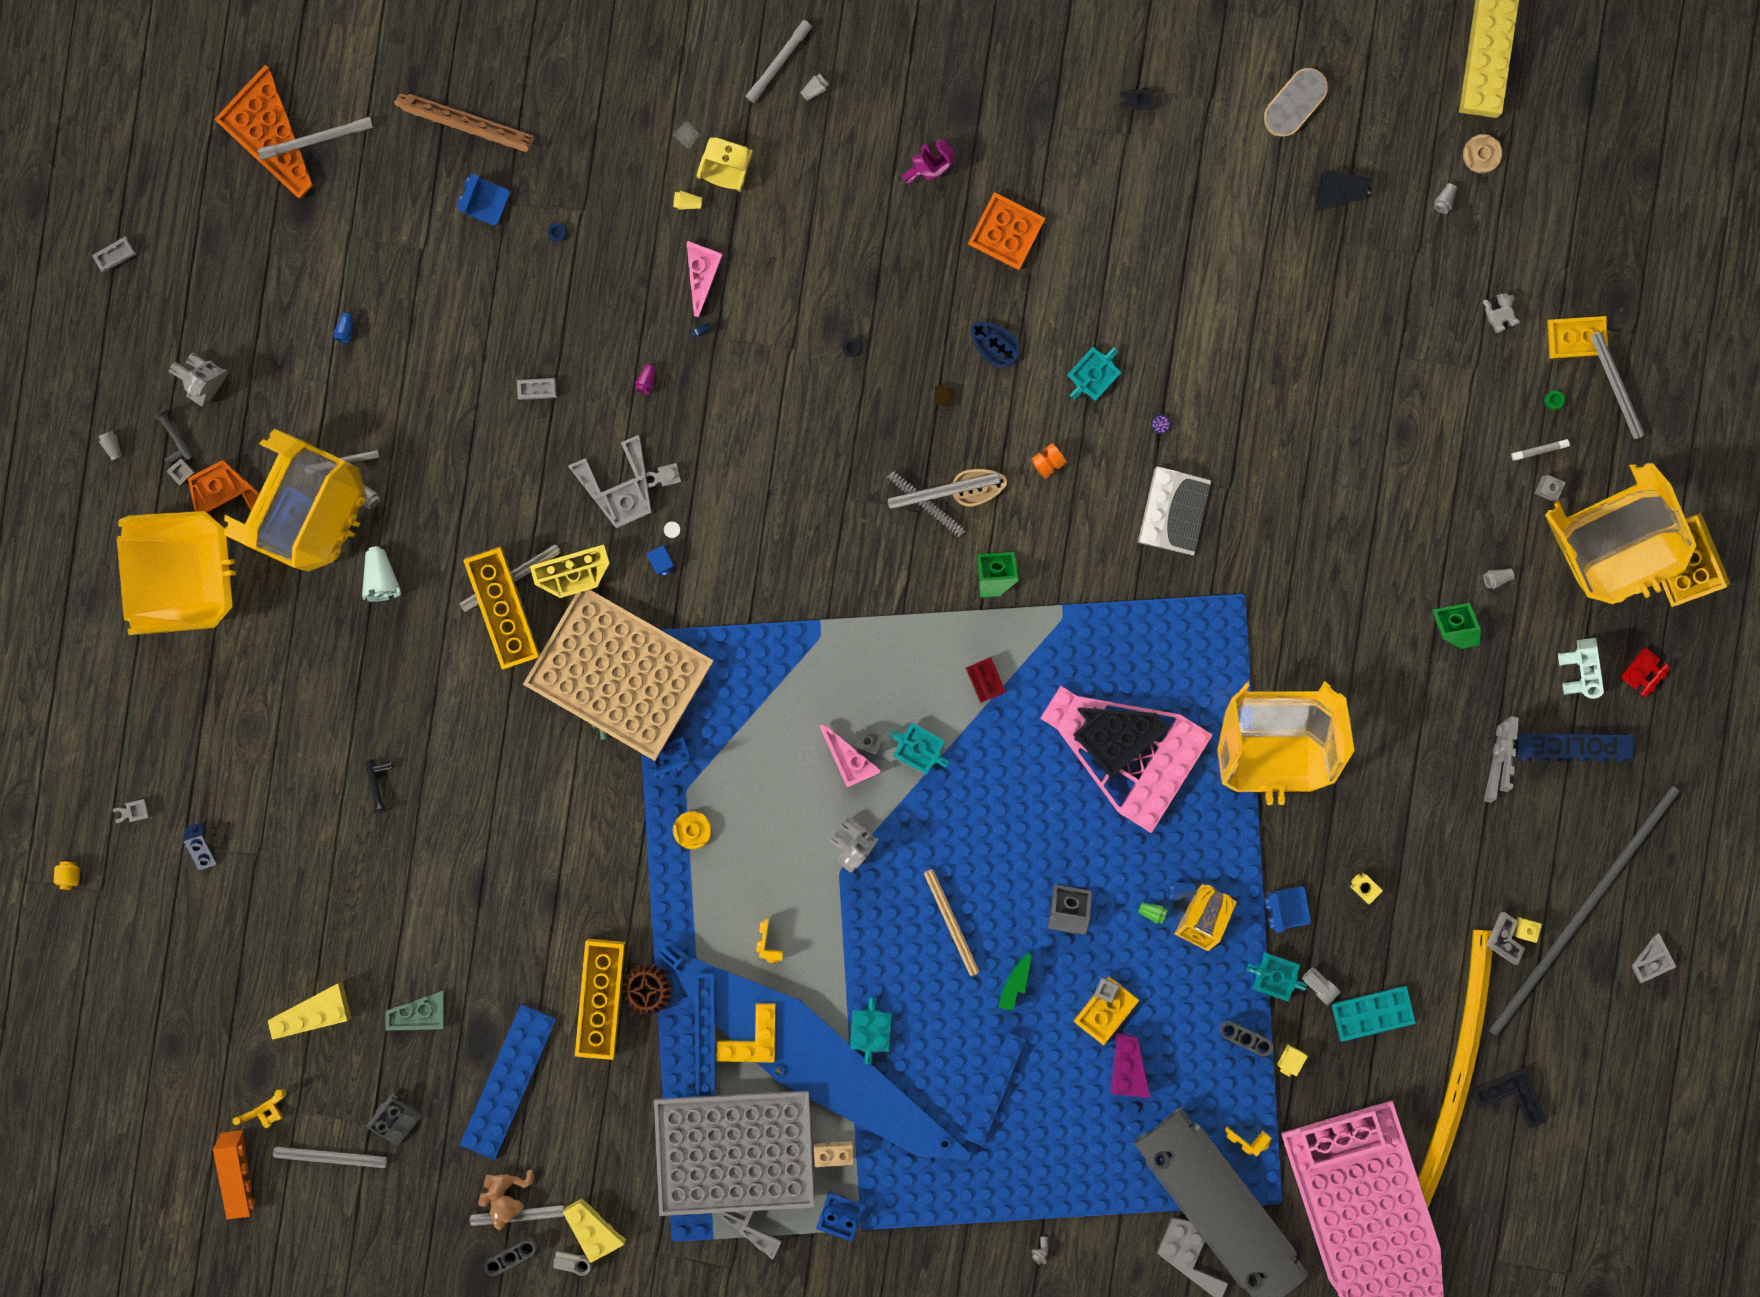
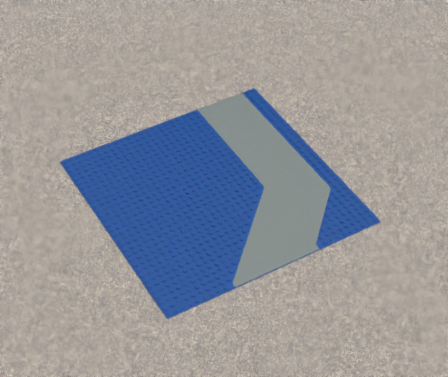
M1217 595L661 630L714 661L668 740L670 741L681 736L684 737L691 755V762L688 764V767L677 771V769L671 770L669 775L659 778V776L653 775L654 768L650 758L642 754L654 963L657 965V969L663 968L662 974L669 973L666 978L667 980L672 979L669 986L674 987V990L669 991L674 995L672 998H668L671 1003L665 1005L666 1009L660 1010V1013H658L663 1099L696 1097L695 1007L691 1004L675 970L657 954L659 951L663 952L662 948L664 945L668 946L667 942L671 940L690 957L801 1000L849 1044L852 1011L868 1009L869 998H877L876 1010L892 1013L889 1052L878 1051L873 1053L872 1065L968 1150L971 1155L969 1160L916 1156L809 1099L814 1207L756 1210L753 1212L747 1224L748 1226L770 1236L825 1233L817 1230L816 1226L829 1191L865 1204L857 1230L1179 1211L1181 1209L1146 1164V1158L1133 1142L1141 1134L1151 1132L1168 1115L1180 1107L1183 1108L1192 1120V1123H1197L1204 1130L1260 1205H1276L1282 1202L1273 1051L1268 1056H1261L1225 1039L1219 1032L1220 1023L1224 1020H1230L1265 1036L1272 1043L1270 995L1253 990L1256 974L1246 970V968H1251L1247 966L1249 963L1259 967L1263 954L1267 953L1257 792H1236L1222 784L1217 750L1225 711L1232 697L1248 681L1249 687L1246 692H1251L1245 595ZM991 657L1006 692L980 703L965 668ZM1060 686L1080 697L1180 714L1212 734V737L1152 833L1117 812L1059 731L1040 719ZM1241 704L1237 708L1240 730H1254L1252 704ZM1109 705L1105 707V709L1109 710L1137 711ZM1159 715L1170 728L1175 718ZM912 722L943 739L945 743L941 748L940 756L949 761L947 767L945 768L935 763L926 775L894 757L893 755L899 741L889 736L892 729L903 735ZM825 724L879 768L881 773L847 787L820 725ZM863 728L883 736L876 755L855 747L856 742H853L857 731L861 732ZM1168 730L1159 736L1156 741L1161 742ZM868 737L865 738L863 741L864 744L869 745L871 743V739ZM1152 743L1153 750L1155 752L1158 746ZM1150 745L1140 753L1141 756L1151 754ZM1080 748L1079 753L1101 782L1106 772L1088 752ZM1151 757L1142 759L1144 768ZM1139 760L1129 762L1131 773L1141 770ZM1125 766L1122 770L1128 773L1127 766ZM1118 772L1112 778L1108 777L1103 786L1116 804L1121 807L1135 783ZM1141 773L1132 776L1138 779ZM688 811H697L704 814L711 824V836L708 842L697 849L684 848L675 840L673 835V826L676 819ZM847 817L859 828L865 827L869 834L879 839L865 860L851 873L836 861L842 851L829 841L837 831L847 841L851 842L853 840L850 834L839 827ZM930 869H933L979 969V973L974 976H970L924 873ZM1171 882L1195 884L1196 890L1202 884L1209 885L1215 891L1227 894L1237 901L1220 942L1211 950L1207 951L1175 935V931L1194 895L1176 901L1169 900L1166 894L1167 884H1171ZM1054 885L1092 891L1090 921L1086 935L1048 929ZM1141 903L1160 905L1168 909L1163 924H1156L1139 914L1138 911ZM765 918H769L765 948L784 951L782 961L778 960V963L766 962L767 959L759 958L760 952H756L757 942L762 941V933H759L760 923L764 922ZM1026 952L1031 953L1032 957L1025 993L1017 992L1014 1011L999 1008L1000 994L1011 970ZM1110 976L1140 1001L1106 1044L1102 1045L1078 1026L1074 1019L1093 997L1101 977L1107 979ZM661 992L656 993L657 1001L659 1000ZM1231 1025L1224 1028V1034H1230L1233 1031V1026ZM715 1026V1096L794 1092V1090L777 1082L756 1062L717 1061V1041L732 1040ZM1008 1031L1026 1040L984 1145L980 1146L965 1140V1136ZM1116 1033L1136 1035L1150 1098L1111 1093L1110 1084ZM1248 1033L1241 1037V1041L1244 1043L1250 1040V1034ZM1261 1042L1259 1044V1050H1265L1268 1046V1043ZM855 1049L865 1058V1052ZM776 1068V1072L781 1073L782 1069ZM1229 1127L1250 1145L1263 1130L1271 1137V1143L1258 1156L1253 1153L1249 1155L1242 1149L1243 1145L1238 1141L1234 1143L1227 1137L1228 1133L1225 1131V1128ZM853 1141L854 1165L815 1167L814 1143ZM942 1141L941 1144L946 1146L948 1142ZM1166 1152L1167 1155L1171 1158V1152ZM1157 1156V1157H1156V1163H1157V1165H1158L1159 1162H1160V1160H1159V1157ZM715 1213L670 1215L671 1237L674 1242L744 1238L739 1231Z

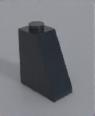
M1324 170L1321 173L1314 211H1321L1364 200L1371 193L1372 184H1369L1370 178Z

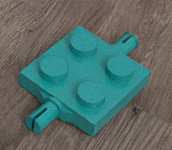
M1092 347L1069 372L1067 376L1077 387L1069 395L1071 398L1074 396V401L1082 392L1096 401L1119 376L1121 371L1111 361L1119 353L1118 350L1114 352L1115 348L1112 347L1107 355H1104Z
M912 722L903 735L893 729L889 734L891 738L899 741L893 756L926 775L935 763L945 768L947 767L949 761L940 756L941 748L945 743L943 739Z
M1264 953L1259 967L1250 963L1247 965L1251 968H1246V970L1256 974L1253 990L1288 1002L1295 988L1302 991L1306 990L1307 984L1297 980L1299 964Z
M869 998L868 1009L852 1011L850 1049L865 1052L864 1064H872V1056L875 1052H889L892 1013L876 1010L877 998Z

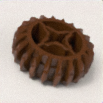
M649 963L644 964V966L638 965L637 969L633 968L630 971L631 974L626 975L628 981L623 983L627 988L623 989L622 992L628 995L624 999L630 1000L628 1006L634 1005L633 1011L637 1012L640 1009V1015L647 1013V1016H651L653 1013L656 1015L660 1013V1010H665V1005L671 1003L668 998L674 996L669 992L674 990L673 986H669L672 979L667 980L666 978L669 973L662 974V967L657 969L656 964L650 967ZM643 975L641 986L636 987L639 977ZM653 978H655V979L657 980V982L659 983V985H657V984L654 982V979H653ZM648 986V988H650V990H653V991L649 992V991H647V990L644 989V988H646V987ZM661 992L659 1000L653 1004L655 994Z

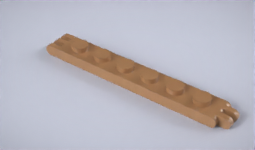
M399 94L394 102L403 111L524 152L529 150L534 141L533 135L412 94Z

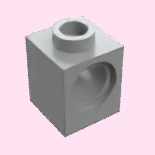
M1549 475L1542 476L1534 494L1550 501H1556L1562 492L1565 482Z

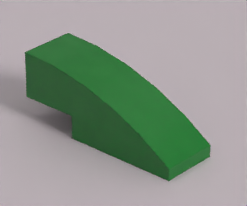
M1026 952L1011 970L1000 994L999 1008L1014 1011L1017 992L1025 993L1032 957L1031 953Z

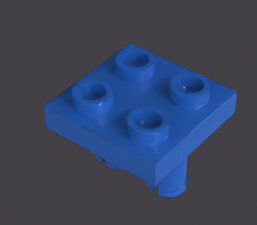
M829 1191L816 1229L852 1242L865 1204Z

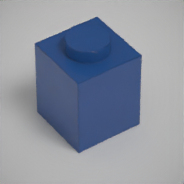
M664 545L646 554L657 575L662 574V576L673 572L671 568L675 567Z

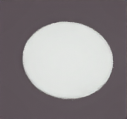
M668 522L664 527V533L669 538H675L680 533V527L676 522Z

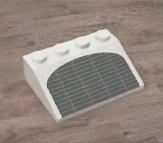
M1156 467L1138 543L1194 556L1211 481L1178 471Z

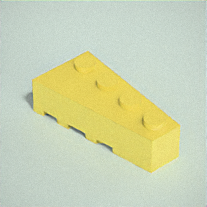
M343 981L268 1020L272 1039L351 1019Z

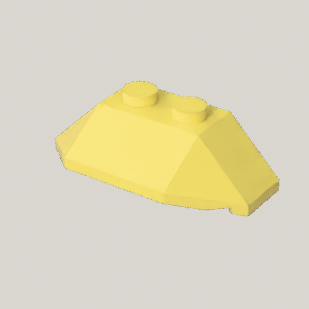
M600 545L532 565L530 569L535 585L562 598L598 587L609 565V559L605 546Z

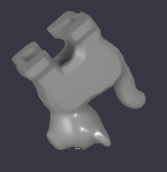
M1507 293L1497 295L1498 304L1501 308L1492 310L1490 301H1483L1488 321L1496 333L1506 329L1503 326L1505 321L1508 327L1520 323L1516 319L1514 309L1512 308V304L1515 301L1513 295Z

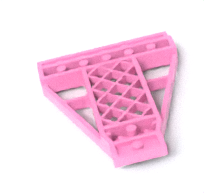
M1062 686L1059 687L1040 718L1059 731L1117 812L1151 833L1212 737V734L1180 714L1080 697ZM1109 705L1175 718L1162 741L1158 742L1155 740L1153 744L1158 746L1155 752L1151 743V754L1145 756L1139 754L1138 757L1132 760H1139L1140 771L1131 773L1129 763L1126 765L1128 773L1122 769L1119 771L1135 783L1121 807L1116 804L1103 786L1109 776L1106 774L1100 782L1079 753L1080 748L1086 752L1087 750L1080 742L1074 740L1075 737L1073 736V733L1085 722L1083 716L1076 710L1078 707L1105 709ZM1151 757L1144 768L1142 759ZM1141 773L1138 779L1132 776Z

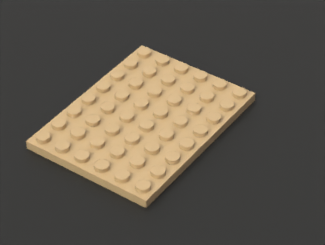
M589 589L576 593L523 685L656 761L714 661Z

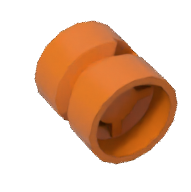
M1053 443L1043 449V454L1038 453L1030 459L1045 479L1054 473V468L1059 469L1067 463Z

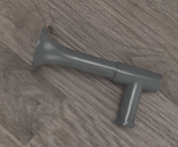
M169 409L153 417L152 420L156 419L163 424L179 449L169 457L164 458L166 463L171 465V463L182 456L186 461L194 456L172 426L168 418Z

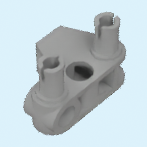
M191 353L188 357L190 360H187L186 363L195 369L189 371L177 362H174L170 367L171 369H169V373L183 380L184 389L187 391L186 397L203 407L210 403L225 380L228 371L216 366L212 360L206 362L195 355V353Z
M847 817L839 827L850 834L853 840L851 842L847 841L837 831L829 841L842 851L836 861L851 873L865 860L879 839L869 834L865 827L859 828Z

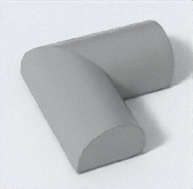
M1501 912L1486 946L1512 964L1518 965L1525 950L1522 945L1512 939L1518 921L1507 913Z

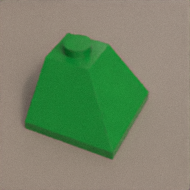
M1015 552L977 554L980 598L1000 596L1018 582Z
M1470 603L1432 610L1444 640L1460 649L1480 646L1481 629Z

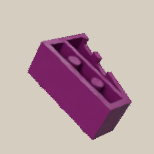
M1116 1033L1110 1084L1111 1093L1150 1098L1136 1035Z

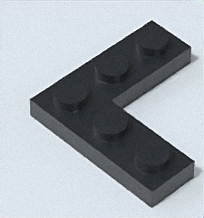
M1524 1067L1471 1089L1478 1108L1485 1107L1514 1094L1529 1129L1547 1122Z

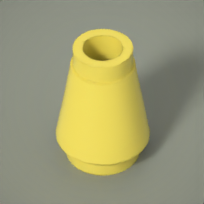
M683 191L675 192L673 207L678 208V210L701 209L702 197Z

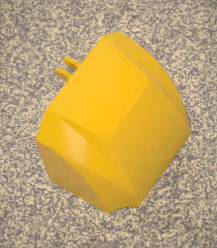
M205 511L129 515L119 519L118 525L122 527L121 536H117L123 616L125 621H129L131 627L128 629V634L141 635L215 628L233 607L230 576L236 575V571L229 570V565L234 564L235 559L228 560L227 537L224 535V527Z

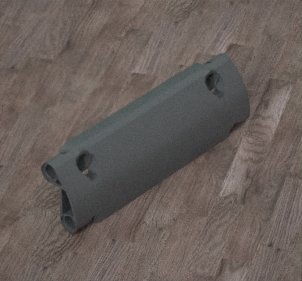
M1182 1107L1174 1110L1151 1132L1143 1133L1135 1139L1133 1143L1146 1158V1164L1234 1280L1242 1289H1246L1251 1297H1284L1308 1277L1309 1273L1296 1258L1297 1252L1208 1135L1197 1123H1192V1120ZM1166 1152H1171L1172 1157L1170 1158ZM1157 1156L1159 1157V1160H1160V1162H1159L1158 1165H1157V1163H1156V1157H1157ZM1259 1273H1263L1264 1277L1262 1278ZM1249 1277H1251V1284H1250V1285H1249V1283H1248Z

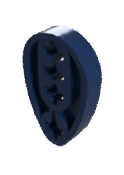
M975 322L971 326L970 333L973 343L980 355L990 365L997 368H1005L1015 362L1019 354V343L1014 335L991 323ZM980 326H982V332L987 337H984L981 334L975 335L974 333L976 330L974 328H979ZM996 338L998 340L997 345H1005L1004 350L1006 352H1013L1011 355L1013 359L1005 360V354L1002 352L998 354V349L995 346L991 348L989 340Z

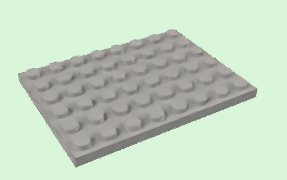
M809 1091L654 1099L659 1216L814 1207Z

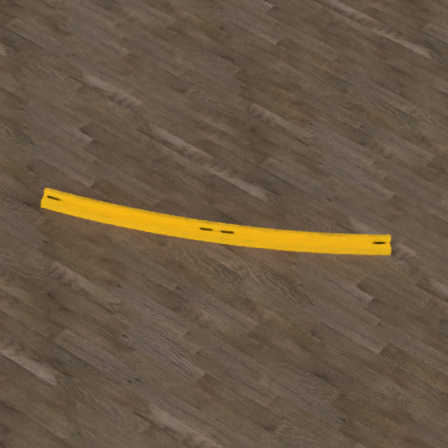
M1473 929L1468 987L1455 1060L1436 1129L1418 1176L1427 1208L1449 1156L1475 1066L1490 979L1492 949L1487 947L1486 944L1492 933L1491 930Z

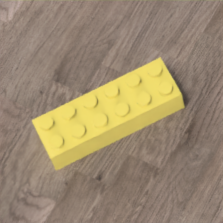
M1475 0L1459 113L1497 118L1502 114L1519 0Z

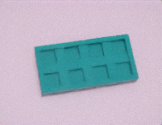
M1407 986L1331 1003L1341 1042L1416 1024Z

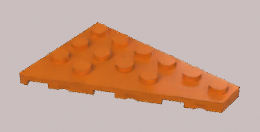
M264 65L214 120L294 195L301 199L313 187V183L300 148L264 160L260 159L257 150L296 139L271 70Z

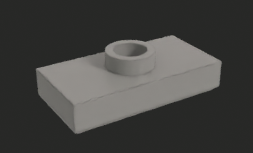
M125 236L92 256L101 272L104 273L136 255V252Z
M556 378L517 380L518 400L557 398Z

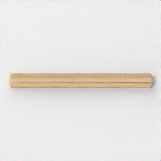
M930 869L924 873L965 966L970 976H974L979 973V969L933 869Z

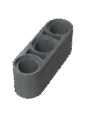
M1224 1020L1220 1023L1219 1032L1225 1039L1261 1056H1268L1272 1053L1273 1044L1265 1036L1230 1020ZM1226 1026H1233L1232 1033L1224 1034ZM1244 1034H1250L1248 1042L1244 1043L1241 1041V1037ZM1267 1042V1048L1263 1051L1259 1050V1044Z
M529 1236L492 1255L485 1264V1272L490 1276H497L532 1257L538 1247L536 1239ZM529 1243L532 1245L533 1250L527 1251L523 1245ZM509 1252L514 1253L515 1256H516V1259H515V1260H510V1259H508V1258H507V1253H509ZM490 1262L498 1263L499 1268H491Z

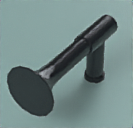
M373 760L365 761L375 804L371 815L389 811L390 809H387L382 802L376 773L392 770V762L374 765Z

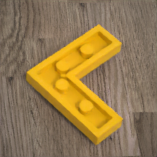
M756 1003L755 1041H717V1061L775 1062L776 1004Z

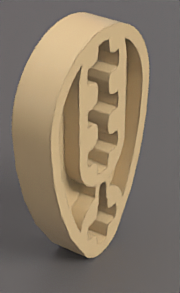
M985 469L966 470L959 473L953 483L997 472ZM998 473L1000 480L1003 479L1000 488H997V485H989L983 487L981 492L978 489H974L972 494H969V491H965L963 496L956 493L953 494V497L959 504L966 507L983 504L997 496L1006 487V477Z

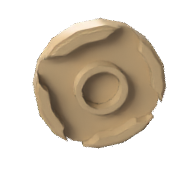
M1479 134L1472 137L1466 143L1463 150V159L1466 166L1472 171L1487 173L1499 165L1502 159V148L1500 143L1490 135Z

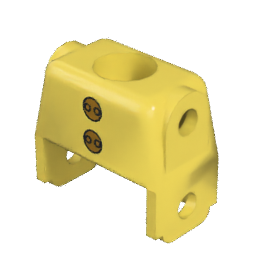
M710 137L700 162L697 178H703L712 184L724 188L737 189V191L741 192L753 151L747 147L717 137Z

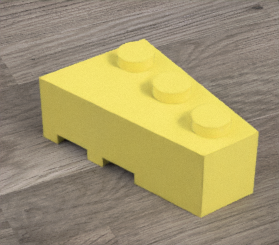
M580 1199L565 1207L563 1214L590 1263L625 1244L626 1239L601 1218L600 1214L584 1199Z

